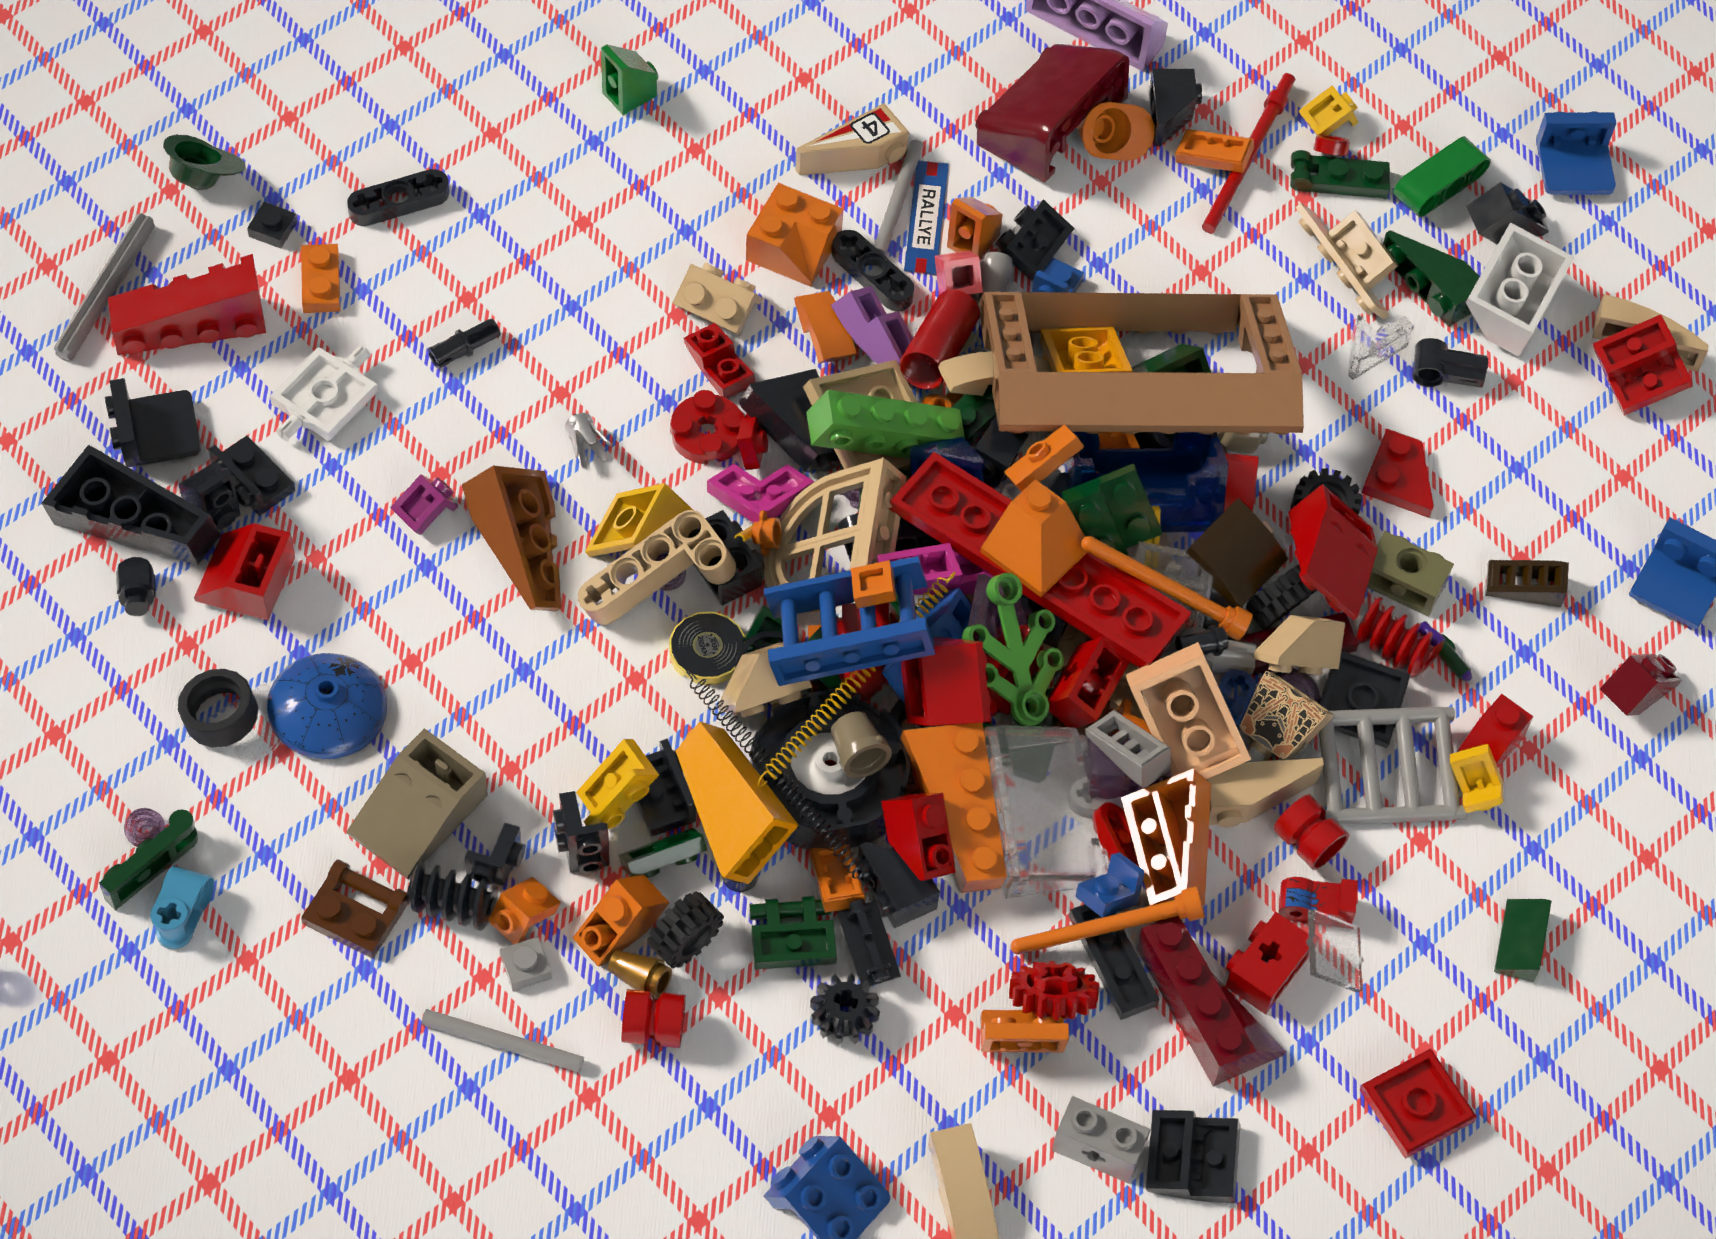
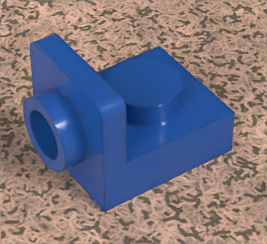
M1052 258L1043 272L1039 270L1035 274L1032 292L1076 293L1083 282L1085 272Z
M1120 852L1112 854L1108 872L1078 883L1075 897L1102 918L1136 906L1139 901L1144 870Z

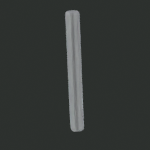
M142 213L135 216L55 344V354L59 358L70 361L77 354L108 304V297L113 296L154 230V220L150 216Z

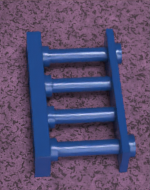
M919 556L891 562L894 572L895 591L898 593L900 622L877 627L875 605L859 608L860 631L838 635L836 606L855 602L851 570L764 588V596L773 618H781L783 647L768 650L769 664L778 686L934 655V641L926 618L916 619L913 590L928 587ZM820 610L822 639L799 643L797 614Z

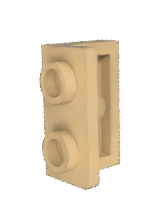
M704 262L702 268L690 264L672 304L740 335L754 304L760 305L763 299L753 293L756 286L736 277L734 283L722 278L724 271Z

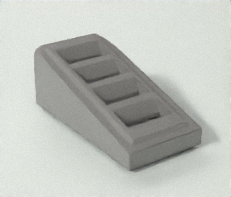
M1115 710L1085 729L1086 736L1142 788H1146L1171 769L1170 747ZM1114 730H1119V732L1113 735L1112 737L1108 736V734H1110Z

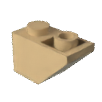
M1290 615L1254 651L1253 659L1269 663L1268 670L1291 673L1292 666H1299V672L1322 675L1323 668L1339 669L1345 623L1321 617Z

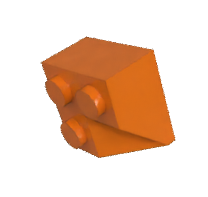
M778 183L746 235V261L811 287L832 253L833 239L838 232L842 231L844 209Z

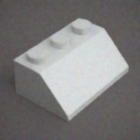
M1510 223L1466 301L1486 339L1519 357L1545 313L1574 256Z

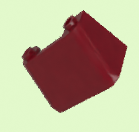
M1054 44L1051 47L1045 48L1039 59L988 110H983L979 114L975 123L977 145L1045 183L1055 173V167L1050 165L1053 156L1057 151L1063 153L1066 150V137L1086 118L1091 109L1105 102L1123 103L1128 98L1129 57L1115 49Z

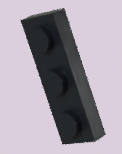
M1085 904L1070 909L1069 918L1073 925L1102 918ZM1124 929L1081 940L1120 1020L1158 1006L1160 999Z

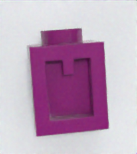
M420 474L390 508L415 533L421 535L446 507L454 512L459 505L450 497L454 491L438 477L432 481Z

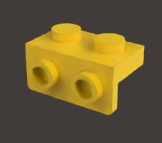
M623 739L577 790V795L590 812V815L584 820L586 826L607 823L608 829L619 825L625 818L624 813L634 802L639 801L649 792V786L659 776L634 739Z

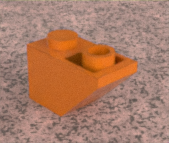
M645 875L616 879L573 936V939L598 967L603 966L610 960L616 950L623 951L646 934L670 902Z

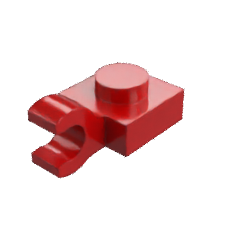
M746 414L745 418L741 420L737 443L745 470L760 469L763 454L768 452L767 433L759 426L757 417H750Z

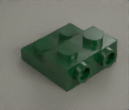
M1134 464L1062 492L1063 500L1069 506L1085 537L1091 536L1127 556V548L1163 534Z

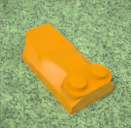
M1114 327L1041 329L1040 343L1043 348V359L1049 362L1053 372H1133Z

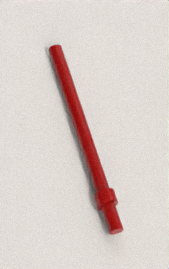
M1284 73L1276 89L1268 94L1264 102L1265 109L1249 137L1254 141V150L1243 173L1230 172L1202 224V229L1210 234L1215 232L1276 116L1283 113L1288 103L1287 96L1296 81L1292 74Z

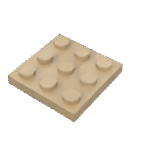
M896 360L810 379L803 386L812 406L827 390L918 403L907 380L903 377ZM834 449L844 469L885 458L898 470L916 469L925 462Z

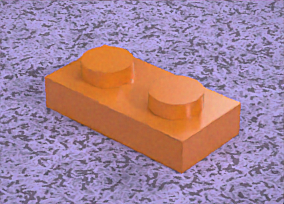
M338 244L301 245L303 313L340 312Z

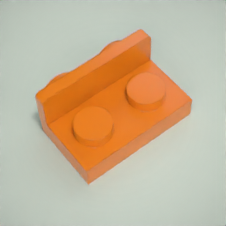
M983 1010L980 1015L981 1052L1064 1053L1069 1041L1068 1023H1064V1018L1062 1017L1059 1020H1054L1052 1016L1037 1018L1032 1012L1025 1014L1022 1010Z

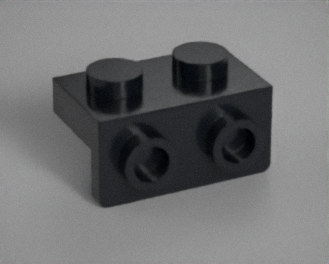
M667 738L659 741L660 751L646 755L659 776L649 786V792L642 799L636 801L651 837L696 822L694 800L683 775L676 750H672Z
M575 791L560 793V809L553 810L556 828L554 832L558 853L566 851L570 873L579 871L586 874L594 873L602 869V867L609 866V832L607 823L582 826Z

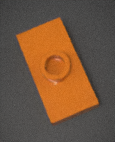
M1186 129L1175 153L1176 163L1243 173L1254 150V141L1250 138Z
M1064 424L1045 440L1033 444L1027 450L1026 455L1004 471V473L1018 490L1022 492L1035 479L1039 482L1044 480L1082 450L1084 445Z
M843 845L837 849L835 855L840 854L849 845ZM828 848L809 849V858L825 913L850 909L849 904L856 900L864 899L865 901L861 882L859 879L852 878L853 873H848V867H843V862L838 861V856H833V851H830ZM851 849L841 855L839 859L844 860L851 853ZM853 856L845 861V866H848L854 860ZM854 864L853 866H851L849 868V871H854L856 865ZM855 872L854 877H858V872Z

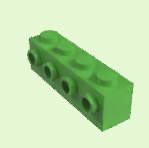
M827 390L806 412L812 446L926 461L933 452L948 459L966 442L960 409Z

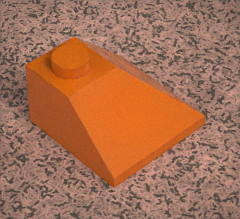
M1036 479L1010 502L980 551L1003 570L1016 575L1022 584L1040 597L1087 553L1081 547V541L1085 538V535L1066 501Z

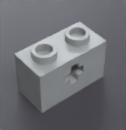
M1072 1096L1056 1131L1052 1151L1130 1184L1151 1129Z

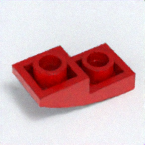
M716 323L683 338L684 344L696 364L720 396L729 398L747 389L751 383H755L754 373L735 354L734 342Z

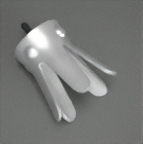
M588 413L573 414L564 426L569 434V438L572 440L575 458L578 457L583 469L588 465L584 448L585 441L603 462L607 461L608 457L596 434L607 445L612 446L595 428L594 420Z

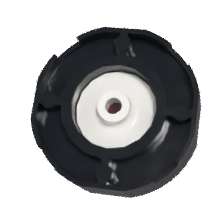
M835 689L802 694L801 699L782 705L779 704L771 711V717L764 723L759 732L756 731L754 735L756 741L751 745L752 748L755 744L761 743L758 749L751 752L750 755L752 757L760 749L765 748V752L755 758L756 762H759L764 755L770 753L769 758L760 763V767H764L772 758L776 759V753H781L782 747L786 748V742H791V737H796V731H801V726H806L807 720L811 721L810 716L816 715V710H821V704H826L825 700L831 699L830 695L832 693L836 694ZM837 690V693L846 700V704L835 695H832V698L842 709L837 708L832 701H827V704L837 714H833L828 707L822 706L823 711L829 714L832 720H829L822 712H817L818 716L827 725L822 724L817 717H812L813 721L822 728V731L818 730L813 723L807 722L809 728L815 731L817 736H814L807 728H802L803 732L812 741L807 740L803 734L797 733L798 737L807 744V747L803 746L795 738L792 740L802 752H799L792 744H787L788 748L797 755V758L793 757L786 749L782 751L784 755L791 759L792 763H789L782 755H777L778 759L787 766V769L782 767L778 761H774V766L779 764L778 769L784 770L781 776L774 779V783L777 784L782 777L789 775L788 779L779 784L778 788L783 789L786 783L793 780V784L783 791V794H788L794 786H798L794 793L788 795V800H791L798 792L803 791L802 795L794 800L792 804L797 805L803 797H807V800L797 807V810L800 811L807 803L812 802V805L802 812V816H806L811 809L817 808L816 812L806 819L807 822H810L813 817L821 813V817L812 822L811 827H816L822 819H826V822L816 829L817 833L821 832L826 825L831 824V827L820 836L825 838L830 831L836 830L831 837L826 839L825 843L829 844L836 836L840 835L839 840L831 844L830 848L836 847L841 841H845L844 845H849L850 848H853L865 842L871 843L886 832L881 801L906 796L911 761L901 740L902 728L896 719L885 708H882L880 711L872 705L861 701L860 694L846 691L851 695V698H848L841 690ZM860 711L866 714L879 734L887 740L892 750V756L888 763L874 774L863 778H851L844 773L839 763L840 757L831 735V727L845 714ZM750 758V763L761 776L763 769H759L758 763L753 761L754 758ZM765 774L762 777L765 782L766 780L768 781L767 785L799 825L786 841L807 850L810 848L827 849L829 845H824V840H820L819 834H815L814 829L809 827L810 823H805V818L800 817V812L795 811L796 807L791 806V801H786V796L781 794L782 790H777V785H773L772 780L767 778L768 774Z

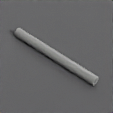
M919 140L910 141L874 247L884 256H886L924 147L923 143Z
M429 1009L425 1010L421 1024L578 1073H580L584 1063V1056Z

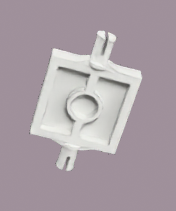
M359 345L347 359L333 356L318 347L270 395L271 404L289 416L276 429L278 436L281 439L284 438V441H289L300 427H304L330 442L378 392L377 384L362 375L358 369L371 357L367 348L363 349V346Z

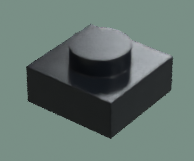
M263 202L247 227L248 237L281 249L298 223L297 214Z

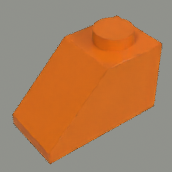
M974 197L955 198L951 204L947 247L955 252L972 251L979 256L980 260L999 238L1003 214L992 205L984 204Z

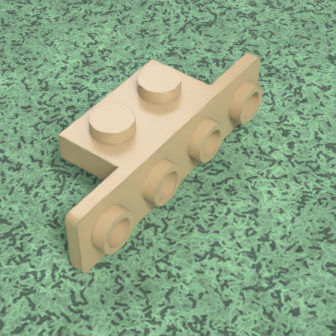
M1302 203L1297 205L1295 208L1302 216L1298 222L1311 237L1316 235L1321 244L1317 248L1330 263L1335 261L1340 270L1336 274L1349 289L1354 287L1359 296L1356 298L1359 306L1368 315L1375 313L1382 319H1385L1389 313L1371 288L1399 265L1362 215L1354 210L1332 230L1328 231L1313 210Z

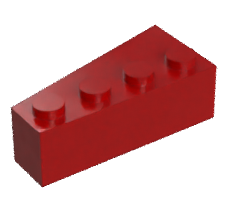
M253 254L240 257L241 264L225 268L223 263L208 267V274L190 279L187 274L174 277L173 281L165 287L159 288L151 284L108 297L111 329L117 355L139 354L143 351L163 348L174 349L183 345L213 343L218 340L237 337L249 338L266 333Z

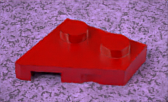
M1386 429L1361 493L1430 518L1434 503L1422 441Z

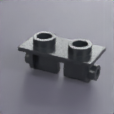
M864 899L856 900L849 904L850 909L838 911L837 915L860 983L868 980L871 987L901 977L876 900L865 903Z

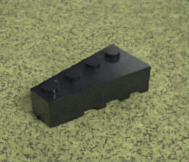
M90 445L84 449L41 503L54 525L195 565L202 561L221 536L209 513Z

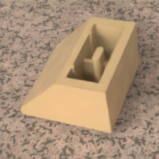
M776 643L741 656L720 699L724 700V703L719 707V710L729 705L725 712L733 710V716H751L765 711L764 703L770 702V705L776 703L782 705L801 699L800 691L811 688V684L808 680L778 686L768 660L769 649L783 647V643Z

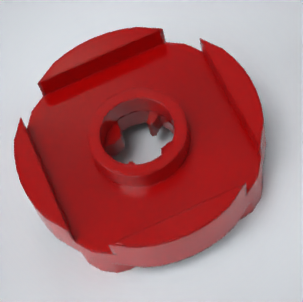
M709 390L698 391L694 397L681 402L672 414L670 433L673 445L680 455L695 463L706 464V460L718 459V462L726 461L739 451L737 436L741 420L745 418L744 413L735 403L723 396L715 395ZM712 424L716 431L710 433L708 430L707 434L700 432L701 425Z

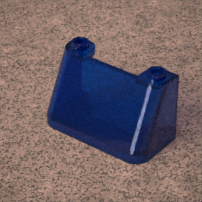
M1073 432L1084 447L1064 463L1067 490L1134 464L1151 505L1159 506L1161 509L1160 526L1163 533L1205 532L1224 512L1229 464L1217 432L1211 434L1176 432L1173 438V448L1099 449L1098 433Z

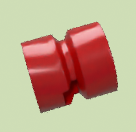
M1308 794L1299 798L1285 810L1275 823L1273 830L1286 844L1298 845L1297 855L1312 870H1317L1328 863L1344 847L1350 835L1334 818L1325 819L1326 811Z
M627 989L621 1042L645 1045L649 1039H654L657 1046L680 1048L686 995L662 993L658 999H654L650 991Z

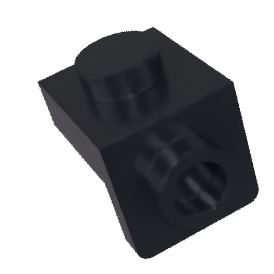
M504 823L490 857L468 850L464 858L466 873L471 874L472 879L478 883L484 878L487 879V885L495 883L505 886L512 867L518 868L525 853L526 845L521 843L520 827Z

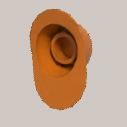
M1100 103L1092 108L1086 118L1076 127L1079 130L1080 139L1087 152L1091 156L1100 159L1135 160L1148 151L1155 137V124L1151 115L1144 108L1133 104Z

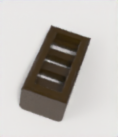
M1489 560L1487 563L1485 596L1561 607L1568 589L1569 562L1555 560ZM1500 573L1507 574L1506 585H1499ZM1516 576L1522 577V585H1515ZM1532 578L1538 579V585H1531ZM1548 581H1553L1554 585H1548Z

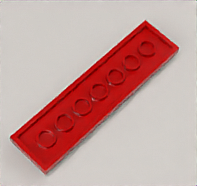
M933 452L890 500L892 507L889 510L942 544L950 543L955 552L993 576L1008 573L980 551L1012 500ZM1088 552L1042 597L1022 584L1023 595L1091 638L1103 637L1118 655L1139 668L1151 665L1161 657L1189 622L1192 614L1191 611L1141 580Z

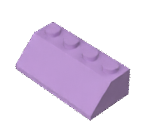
M1127 0L1026 1L1025 11L1096 48L1115 49L1127 55L1130 61L1129 65L1142 72L1152 62L1165 43L1168 22L1138 8Z

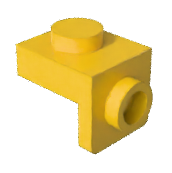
M1488 744L1450 754V764L1463 794V807L1466 813L1478 810L1487 811L1504 802L1503 779Z

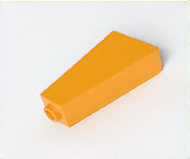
M699 722L696 727L688 732L686 739L676 749V754L719 872L726 879L749 884L799 825L767 783L762 787H758L760 774L726 730ZM761 778L759 785L765 783L763 778Z

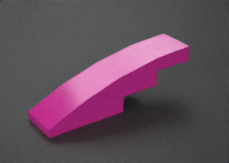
M950 543L880 554L876 559L877 562L888 560L892 562L919 556L928 587L913 590L916 595L928 593L927 589L932 588L933 583H937V578L948 579L953 572H956V574L948 583L943 579H939V584L943 585L948 591L960 588L964 595L986 593L989 580L994 577L955 552ZM934 584V588L936 590H938L940 593H944V591L939 587V585ZM999 585V592L1003 591L1002 587ZM929 590L931 595H937L934 590Z

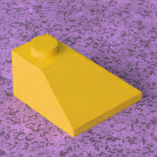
M666 483L616 493L585 553L592 557L628 551L678 514L693 509Z

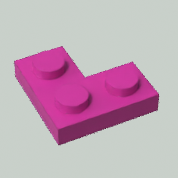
M732 464L707 480V493L754 523L759 522L761 510L767 511L768 518H776L782 514L794 498L814 483V481L788 464L761 481L737 465Z

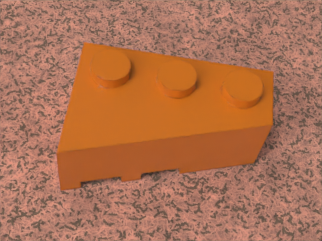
M1191 769L1121 798L1140 868L1144 870L1143 881L1150 906L1175 900L1174 896L1182 894V889L1198 886L1203 906L1205 905L1211 783L1195 769Z

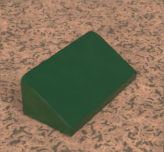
M1507 899L1494 967L1495 973L1534 982L1541 967L1552 900Z

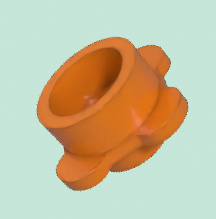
M761 510L759 522H754L752 526V540L755 545H760L762 555L768 556L769 548H779L782 529L779 518H768L767 511Z

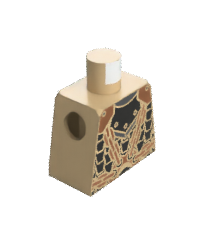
M1266 671L1260 680L1239 728L1254 739L1247 749L1251 760L1247 762L1269 761L1273 753L1283 760L1294 759L1331 721L1334 714L1274 672Z

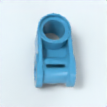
M171 866L168 870L162 889L150 914L152 924L156 928L157 940L161 946L167 949H179L190 942L202 913L211 900L214 889L213 876L177 866Z

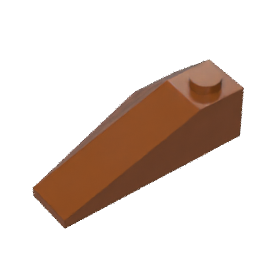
M493 465L463 483L462 488L466 498V505L474 524L529 609L540 611H558L561 609L559 568L553 562L552 550L558 547L557 536L551 533L550 519L556 517L555 504L545 471Z

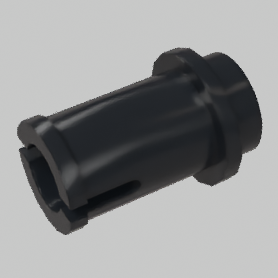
M1215 625L1208 626L1206 631L1184 636L1180 635L1175 639L1176 651H1180L1198 642L1204 655L1212 653L1214 656H1220L1229 646L1225 629L1223 627L1217 628Z

